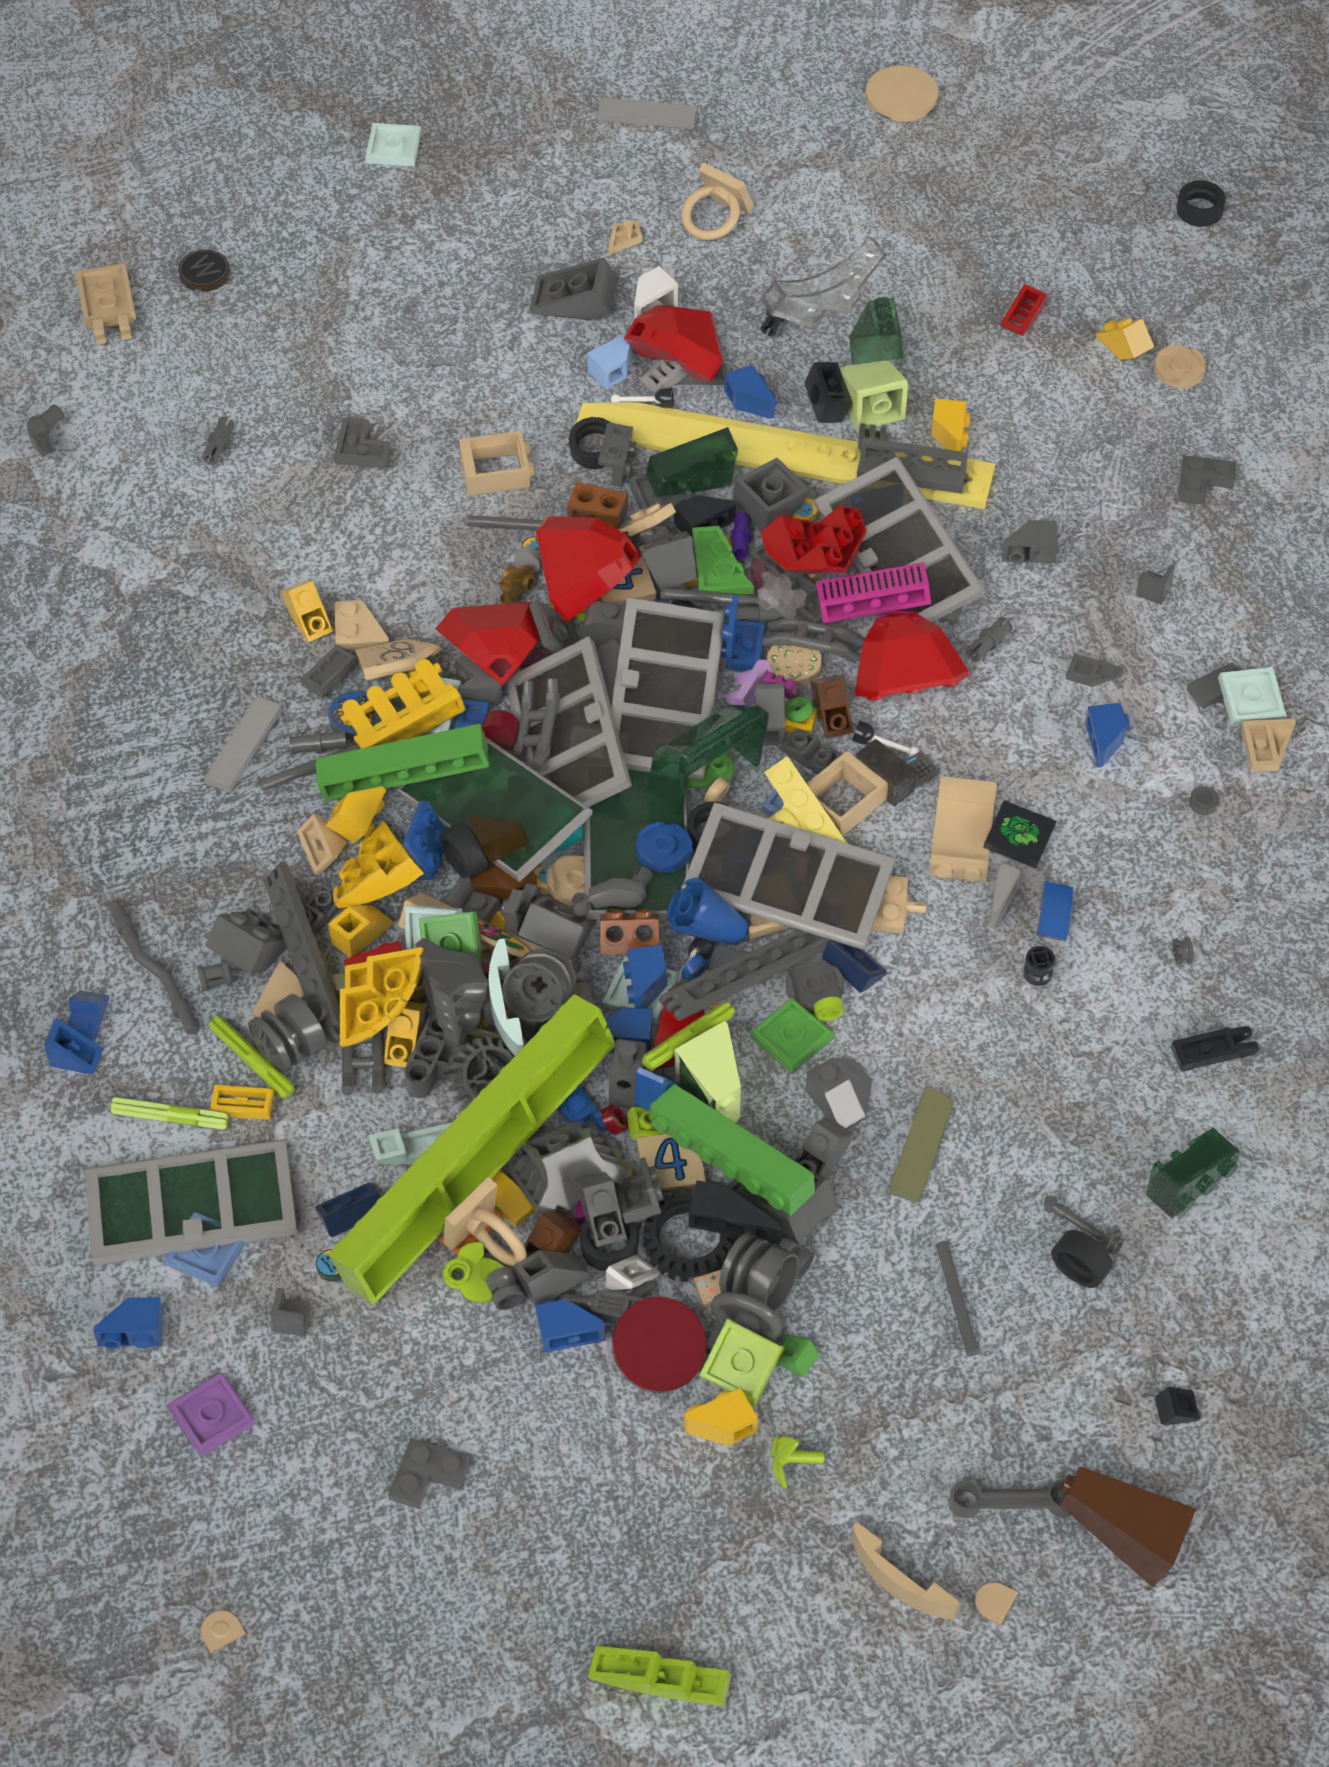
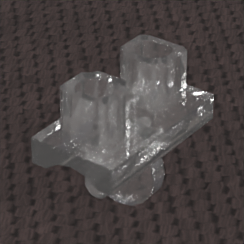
M770 571L763 572L764 585L763 588L758 590L759 606L765 610L774 607L788 620L795 618L796 609L805 606L806 592L801 588L792 590L790 579L785 575L776 577Z

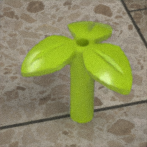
M776 1434L772 1442L770 1458L774 1457L772 1471L779 1485L787 1488L783 1472V1466L786 1463L823 1464L824 1452L795 1450L799 1445L798 1440L791 1437L781 1438L780 1435Z

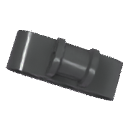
M434 1014L428 1018L404 1071L407 1092L415 1098L428 1096L438 1078L455 1083L454 1080L447 1079L448 1074L455 1072L449 1067V1063L457 1061L454 1057L455 1052H463V1044L457 1045L445 1039L443 1032H437L443 1029L439 1027ZM419 1077L423 1078L422 1080H414L415 1078Z

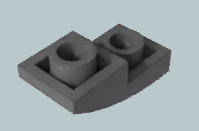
M798 728L781 745V750L789 757L816 774H819L843 754L821 745L818 736Z
M323 882L307 903L303 900L301 901L313 935L328 924L341 909L334 903L333 889Z

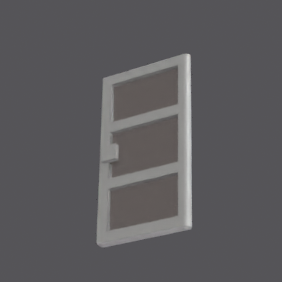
M898 457L814 500L815 506L823 518L840 505L857 508L862 514L867 532L851 561L858 574L924 562L931 604L896 611H914L927 620L934 622L986 593Z
M627 598L611 704L627 769L695 780L704 779L725 614ZM605 746L603 765L611 766L607 746Z
M589 636L509 677L505 683L513 715L518 719L519 723L522 713L523 682L534 681L535 710L546 709V679H558L560 702L553 726L550 754L540 770L536 772L588 807L632 786L595 643ZM543 720L532 721L528 735L541 734ZM537 746L526 747L527 752L524 761L529 767ZM534 785L532 793H534L538 789ZM550 796L545 798L536 807L537 815L557 801Z
M714 802L684 882L694 877L699 878L713 888L735 910L864 950L867 946V941L896 859ZM685 883L681 886V891L687 886Z

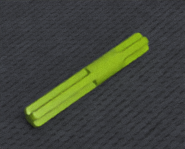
M729 1002L721 1003L646 1053L641 1060L642 1064L647 1070L653 1071L674 1057L676 1048L723 1021L726 1022L732 1018L735 1013L734 1007Z
M217 1015L210 1020L209 1027L211 1031L284 1099H287L294 1093V1085L222 1016Z
M116 1096L113 1097L110 1106L111 1113L115 1115L226 1130L229 1123V1114L226 1112Z

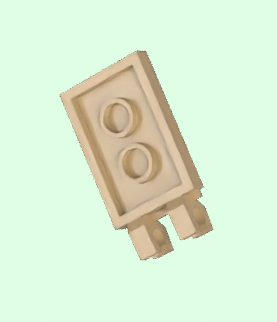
M126 263L75 271L85 328H88V330L94 329L96 345L107 343L104 327L119 325L122 340L132 339L129 323H134L136 315Z

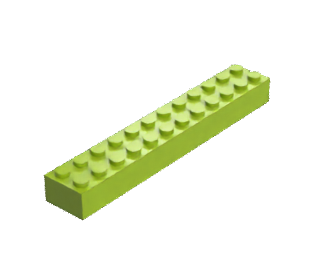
M573 994L559 1008L555 1015L540 1028L538 1033L520 1049L519 1053L500 1070L499 1074L486 1088L480 1091L479 1095L468 1107L461 1111L459 1116L438 1136L434 1143L418 1157L416 1162L377 1200L376 1204L364 1217L357 1221L347 1235L334 1246L328 1256L349 1290L374 1305L445 1229V1218L488 1177L492 1179L615 1047L616 1043L609 1028L606 1027L607 1023L599 1007Z

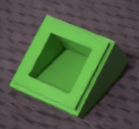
M786 1334L779 1344L785 1348L777 1364L798 1376L804 1377L819 1354L810 1339Z

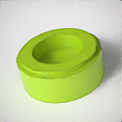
M839 997L823 998L813 1006L815 1016L820 1021L838 1019L845 1011L842 999Z

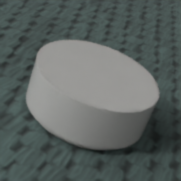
M528 546L521 547L514 558L517 567L521 568L523 565H530L534 569V573L539 570L542 564L540 553Z

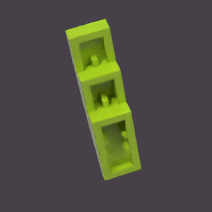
M596 1646L588 1678L622 1689L653 1696L724 1707L731 1674L728 1670L696 1667L693 1661L661 1658L658 1652Z

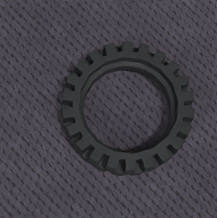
M685 1189L684 1195H680L679 1190L672 1192V1198H669L668 1195L663 1196L664 1200H661V1204L659 1203L661 1213L646 1218L643 1233L645 1252L652 1266H657L662 1275L667 1272L668 1278L672 1280L680 1276V1281L686 1283L688 1282V1277H693L694 1282L696 1277L722 1270L724 1261L735 1243V1236L720 1234L719 1243L715 1249L706 1256L695 1259L678 1258L662 1247L659 1239L661 1227L673 1216L689 1213L693 1197L692 1189Z

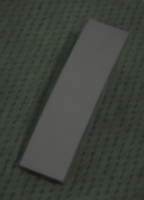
M764 544L749 551L750 558L760 571L761 562L763 563L764 571L766 570V576L764 577L769 580V583L803 620L828 624L823 623L816 585L802 573L784 569L768 556Z

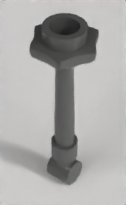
M1047 1196L1045 1198L1044 1210L1046 1212H1055L1054 1214L1061 1219H1066L1097 1238L1109 1254L1114 1256L1119 1252L1124 1242L1120 1238V1230L1103 1234L1070 1212L1069 1208L1062 1204L1059 1205L1054 1196Z

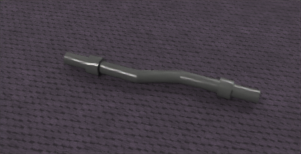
M119 900L111 901L108 906L115 918L114 925L118 933L124 937L134 960L161 980L172 1002L171 1009L175 1017L180 1019L187 1034H194L198 1028L190 1014L191 1007L187 999L182 997L171 973L144 953L133 931L135 926L131 918L125 914Z

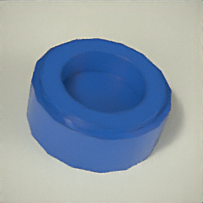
M699 954L693 956L684 966L681 977L689 982L705 974L708 969V961Z

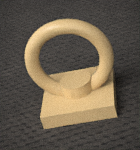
M703 163L698 171L705 186L695 190L687 197L682 206L681 220L686 231L693 237L701 240H715L725 236L734 228L738 221L740 210L750 214L754 204L744 182ZM710 195L717 203L726 207L729 206L730 214L722 226L713 230H703L696 227L692 222L691 211L698 200Z
M488 1177L445 1218L443 1243L453 1251L467 1236L472 1234L476 1236L479 1242L483 1243L484 1248L496 1259L510 1267H514L515 1264L527 1258L526 1250L516 1233L501 1218L492 1213L495 1210L497 1184ZM487 1225L502 1236L510 1246L513 1254L501 1247L485 1229Z

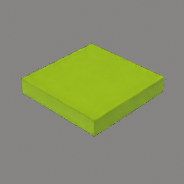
M727 1319L699 1376L731 1392L741 1388L748 1402L757 1405L785 1347Z

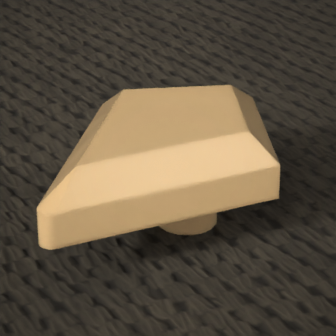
M625 220L623 223L613 224L608 248L609 255L642 242L638 221Z

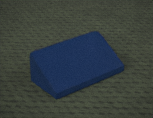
M832 940L828 943L822 954L823 960H826L831 966L835 965L840 970L844 979L860 993L869 989L887 974V971L867 952Z
M366 1183L317 1205L315 1210L329 1236L334 1237L352 1229L357 1221L364 1217L381 1196L371 1183Z

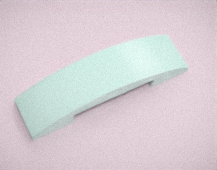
M499 939L494 948L489 968L490 1004L497 1030L506 1046L516 1056L524 1044L519 1018H506L500 980H504L510 972L505 939Z
M451 1123L400 1134L397 1128L369 1135L376 1163L389 1165L415 1163L418 1157L434 1143Z

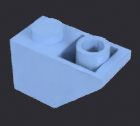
M626 333L587 353L588 372L604 389L627 378L633 348L624 340Z

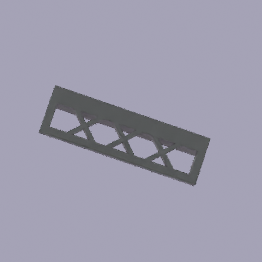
M862 437L857 477L897 457L894 453L902 452L907 456L898 458L918 487L962 494L967 468V452ZM867 447L878 449L880 453L867 452ZM929 456L933 461H924L920 457ZM947 461H961V466L950 465ZM895 471L877 480L903 485Z

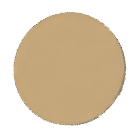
M891 66L879 70L868 80L866 85V102L874 113L890 117L891 121L911 122L926 117L927 113L937 105L939 90L936 81L925 71L911 66Z

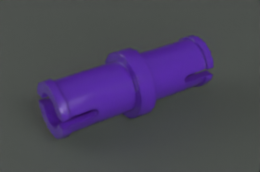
M744 512L735 515L734 529L731 531L732 553L736 560H744L748 557L749 543L752 540V532L750 530L751 518L749 514Z

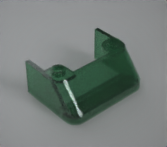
M760 705L722 706L716 713L666 744H660L652 754L648 790L677 816L683 814L688 777L695 771L732 748L738 751L755 767L759 766L769 713Z

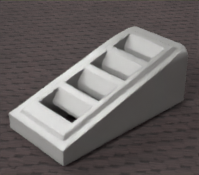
M661 359L639 379V382L655 396L656 392L660 389L673 386L689 374L676 361ZM657 379L659 383L656 384L653 380Z
M1000 863L997 869L991 907L990 928L993 929L998 928L1019 888L1020 870Z

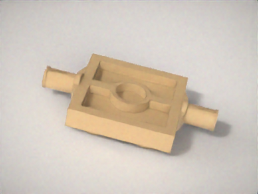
M851 872L850 885L846 895L828 893L827 903L829 905L845 906L844 909L847 915L845 928L859 929L877 878L876 874ZM890 876L871 931L903 934L904 922L908 912L926 914L927 902L909 901L907 893L908 877Z

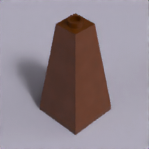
M1081 1466L1073 1476L1070 1474L1066 1475L1059 1490L1064 1493L1059 1505L1152 1586H1155L1173 1567L1196 1511L1191 1506Z

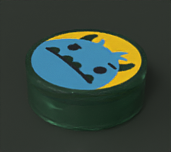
M328 1249L318 1255L316 1269L320 1278L333 1282L342 1277L328 1256L332 1249Z

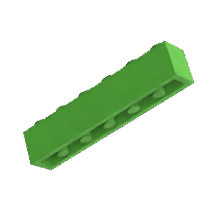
M481 724L316 758L317 785L325 802L341 799L351 792L381 786L388 789L489 767L488 745Z
M673 1084L650 1105L651 1123L659 1133H665L675 1139L679 1146L684 1149H690L705 1163H711L719 1168L726 1177L742 1183L749 1192L760 1195L775 1209L783 1210L791 1216L815 1193L814 1173L676 1084Z

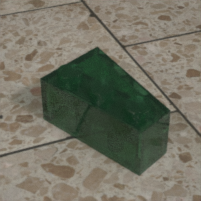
M879 297L874 301H868L849 335L852 365L903 359L901 328L894 298Z
M726 427L649 456L646 476L655 497L685 494V491L698 492L731 487L738 448L729 428Z
M1214 1127L1190 1141L1188 1144L1189 1148L1185 1152L1181 1153L1177 1149L1170 1155L1172 1160L1164 1165L1157 1161L1152 1166L1146 1196L1171 1219L1180 1212L1183 1214L1187 1213L1194 1206L1198 1197L1202 1194L1204 1196L1210 1194L1221 1178H1229L1238 1168L1237 1160L1240 1151Z

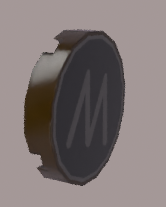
M213 250L191 252L179 264V277L182 284L194 291L195 288L201 289V292L218 289L226 283L230 272L226 257Z

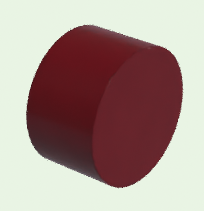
M503 710L488 712L482 724L485 737L504 750L514 746L519 728L518 719L513 714Z

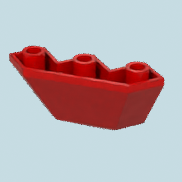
M656 305L637 316L624 337V340L641 357L676 361L694 380L712 382L724 361L713 315L710 311Z
M840 505L820 522L780 515L765 527L760 534L768 556L784 569L802 574L844 573L867 531L859 509Z
M548 516L536 530L549 601L565 622L570 621L609 592L634 568L641 557V554L625 533L597 518Z
M530 601L452 608L435 628L502 686L540 639L529 606L531 604Z
M914 611L889 612L876 618L863 641L855 695L867 697V700L872 701L897 693H918L922 691L921 689L942 685L944 687L959 685L960 680L968 677L969 670L941 627Z

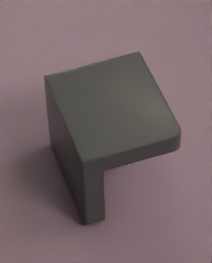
M1169 565L1164 576L1149 570L1142 572L1139 577L1136 596L1162 605L1172 586L1175 566Z
M277 1288L270 1313L274 1332L305 1336L312 1310L311 1303L286 1299L284 1288Z

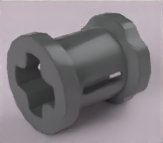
M226 959L221 960L219 964L207 967L197 966L202 991H207L208 987L224 983L227 986L232 985Z

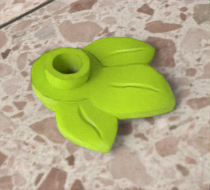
M482 1242L468 1243L463 1246L457 1258L450 1260L444 1266L442 1272L443 1280L449 1288L460 1290L467 1300L477 1303H486L492 1300V1292L488 1288L486 1277L492 1271L504 1267L493 1259L483 1257L484 1246ZM455 1271H462L464 1276L462 1279L457 1280L452 1277V1274Z

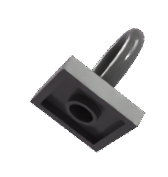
M735 1292L720 1293L713 1298L711 1303L712 1313L717 1321L707 1340L706 1353L710 1354L727 1319L778 1343L787 1323V1317L775 1313L767 1305L748 1295Z

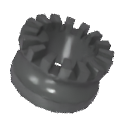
M1184 937L1183 941H1180L1178 938L1173 939L1172 947L1175 949L1172 950L1173 952L1176 951L1173 954L1176 964H1182L1184 960L1187 963H1192L1194 951L1190 937Z

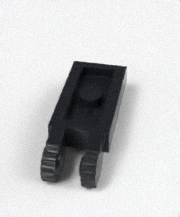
M1243 1026L1233 1029L1224 1028L1174 1040L1171 1049L1181 1072L1238 1057L1251 1056L1258 1052L1259 1046L1256 1041L1235 1044L1247 1040L1253 1033L1249 1026Z

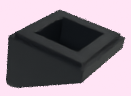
M1167 1387L1156 1395L1155 1401L1162 1425L1197 1422L1200 1420L1192 1390Z

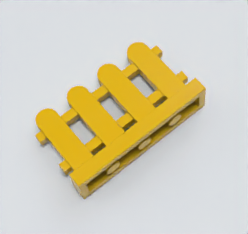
M421 659L415 665L417 674L408 679L404 673H396L391 678L393 688L386 692L379 686H373L367 691L368 702L359 705L356 700L352 699L344 702L342 706L344 715L341 716V720L344 725L348 723L352 725L357 733L353 738L360 749L419 737L466 710L457 689L451 683L445 685L438 673L442 672L438 663L432 665L429 660ZM423 682L430 695L421 699L414 686ZM397 696L400 697L406 707L399 712H396L389 701ZM373 709L381 719V722L372 726L365 715Z

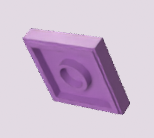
M222 1372L167 1404L169 1412L200 1458L256 1424L255 1419Z

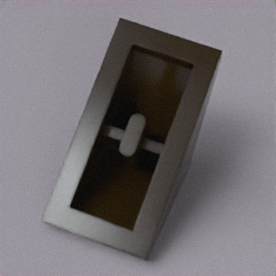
M469 815L468 821L490 864L526 846L529 842L521 822Z

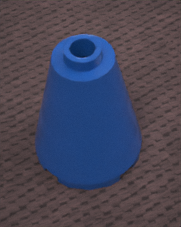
M696 877L688 879L684 882L687 886L682 891L677 889L673 894L666 915L667 920L671 922V926H669L671 930L679 934L730 945H737L746 939L749 931L747 920L705 881Z

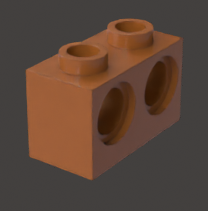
M576 482L567 503V517L597 518L615 529L622 526L628 512L627 493Z
M637 909L633 914H623L622 910H607L606 914H600L601 955H626L627 949L659 945L658 913H652L651 909ZM615 925L621 927L623 933L618 937H611L607 934V929ZM641 925H648L651 927L652 932L650 935L642 937L636 933V929Z

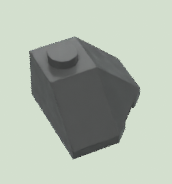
M830 1058L807 1072L806 1092L827 1118L833 1119L846 1129H850L865 1120L872 1080L855 1059Z

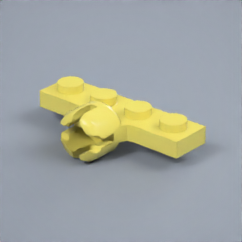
M788 756L764 772L784 802L782 809L768 819L847 843ZM776 835L777 838L785 842V847L790 845L791 839ZM816 848L823 858L825 850ZM837 854L834 862H836L843 856Z

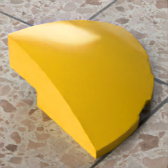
M383 821L371 831L368 837L361 841L359 844V855L356 859L351 858L344 863L339 872L342 882L340 886L333 888V900L338 908L369 903L400 890L424 873L387 823Z
M422 947L367 957V962L345 966V989H340L341 1047L354 1045L374 1036L401 1013L407 1005L421 975L422 963L420 955L424 953Z

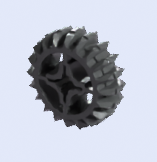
M491 1037L484 1038L483 1043L479 1038H475L472 1040V1045L469 1043L462 1045L463 1052L457 1051L454 1053L457 1061L450 1062L449 1067L455 1072L448 1074L447 1079L455 1081V1084L449 1087V1091L457 1090L459 1095L455 1096L454 1101H465L462 1110L466 1109L477 1097L471 1088L482 1090L491 1082H486L485 1080L477 1081V1079L489 1073L491 1076L499 1074L503 1068L495 1066L491 1057L488 1058L487 1055L498 1059L504 1067L515 1057L507 1046L503 1049V1039H497L493 1044ZM475 1057L477 1062L474 1064L475 1075L467 1079L469 1063Z

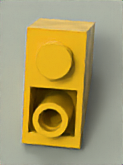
M1128 317L1119 322L1117 319L1105 323L1103 330L1095 333L1097 339L1120 360L1135 358L1154 347L1143 319L1132 320L1131 317Z
M935 398L931 436L945 449L961 452L962 447L967 448L968 432H963L964 428H969L971 413L966 412L967 401Z
M304 580L280 590L291 618L307 642L333 632L313 581Z
M381 786L346 794L335 804L326 826L352 843L357 842L362 836L368 837L375 825L372 822L374 815H378L385 804L382 798L386 789Z
M373 905L349 906L328 924L331 944L350 958L352 955L362 952L392 926L393 921Z
M408 1001L401 1013L388 1024L384 1064L406 1067L424 1028L427 1004Z
M738 1388L732 1392L730 1390L724 1391L717 1395L715 1400L704 1405L700 1403L689 1408L683 1414V1429L687 1434L731 1446L758 1433V1417L742 1389Z

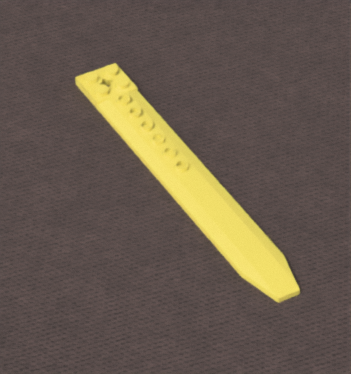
M638 402L583 403L577 422L584 418L600 417L611 423L633 427L632 441L636 442V447L758 468L778 458L796 476L846 484L857 478L861 454L857 441L672 408H662ZM867 451V452L876 453V454L880 453V452ZM902 452L894 453L897 457L904 458L907 456ZM929 456L920 457L924 461H933ZM967 459L965 479L968 481L963 486L962 494L918 488L925 499L985 509L994 476L995 463ZM947 461L950 465L961 466V461ZM875 481L864 488L879 490L900 484ZM903 485V487H904V494H903V495L911 496V495L909 494V492L907 491V489L905 488V486Z

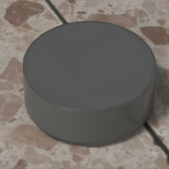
M1209 787L1195 788L1191 792L1189 806L1197 814H1212L1217 809L1218 794Z

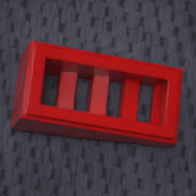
M1024 284L1000 326L1024 336L1045 306L1047 294ZM1025 300L1033 303L1034 306L1025 303ZM1020 307L1030 310V313L1020 309ZM1017 313L1019 315H1022L1026 317V319L1024 320L1022 318H1019L1015 316V314ZM1014 320L1022 324V326L1019 327L1013 323H1010V321Z

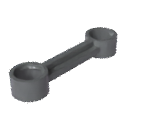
M1064 1479L1053 1482L1049 1489H981L976 1483L963 1480L957 1482L950 1492L949 1507L960 1518L974 1517L980 1509L1048 1508L1057 1517L1071 1516L1052 1499V1494L1060 1490ZM959 1492H970L976 1497L977 1503L972 1507H963L955 1501L954 1496Z

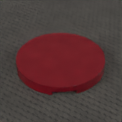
M650 1297L633 1304L622 1314L613 1331L611 1348L616 1364L628 1382L644 1391L666 1393L681 1388L697 1375L705 1360L707 1340L701 1321L688 1306L667 1297Z

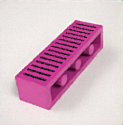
M924 562L816 582L823 623L931 604Z

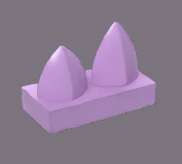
M758 660L753 669L742 671L733 676L735 681L742 686L725 697L730 705L739 709L743 718L753 719L755 711V685L766 684L764 679L767 671L773 673L767 660Z

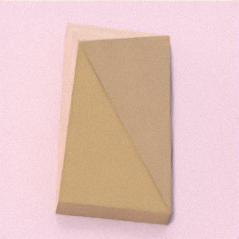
M314 813L297 830V833L315 875H320L338 857L348 841L326 826L327 822L320 815Z

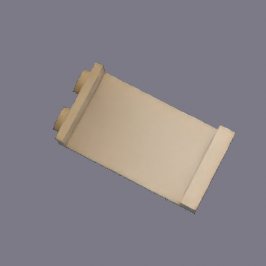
M940 776L929 869L930 876L965 879L971 882H986L989 850L983 848L992 827L997 782Z

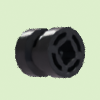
M1035 946L1028 950L1023 971L1024 978L1028 983L1034 986H1043L1051 981L1055 965L1053 951L1045 946Z

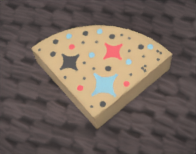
M721 1270L694 1278V1285L703 1309L711 1307L713 1298L722 1293L719 1286Z

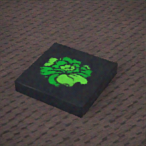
M1004 800L983 848L1036 869L1057 821Z

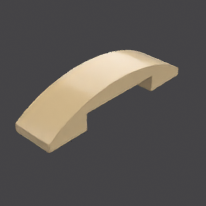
M856 1522L853 1525L851 1540L855 1551L867 1571L885 1590L898 1600L923 1613L951 1620L958 1616L960 1601L935 1582L925 1591L880 1556L883 1541L860 1523Z

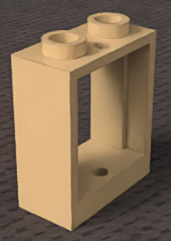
M522 431L459 439L460 460L467 496L530 488V477L534 476V466L532 460H527V457H530V447L528 441H523ZM517 454L520 468L476 474L474 460Z
M848 751L807 783L842 836L887 800L888 783ZM844 778L866 797L840 817L818 798Z

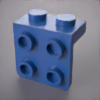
M733 594L732 603H726L725 619L729 620H726V623L723 624L721 658H726V669L745 671L753 669L756 662L761 660L765 623L738 620V594Z
M428 801L419 802L404 840L406 850L424 873L416 880H433L444 853L440 845L439 835L447 828Z

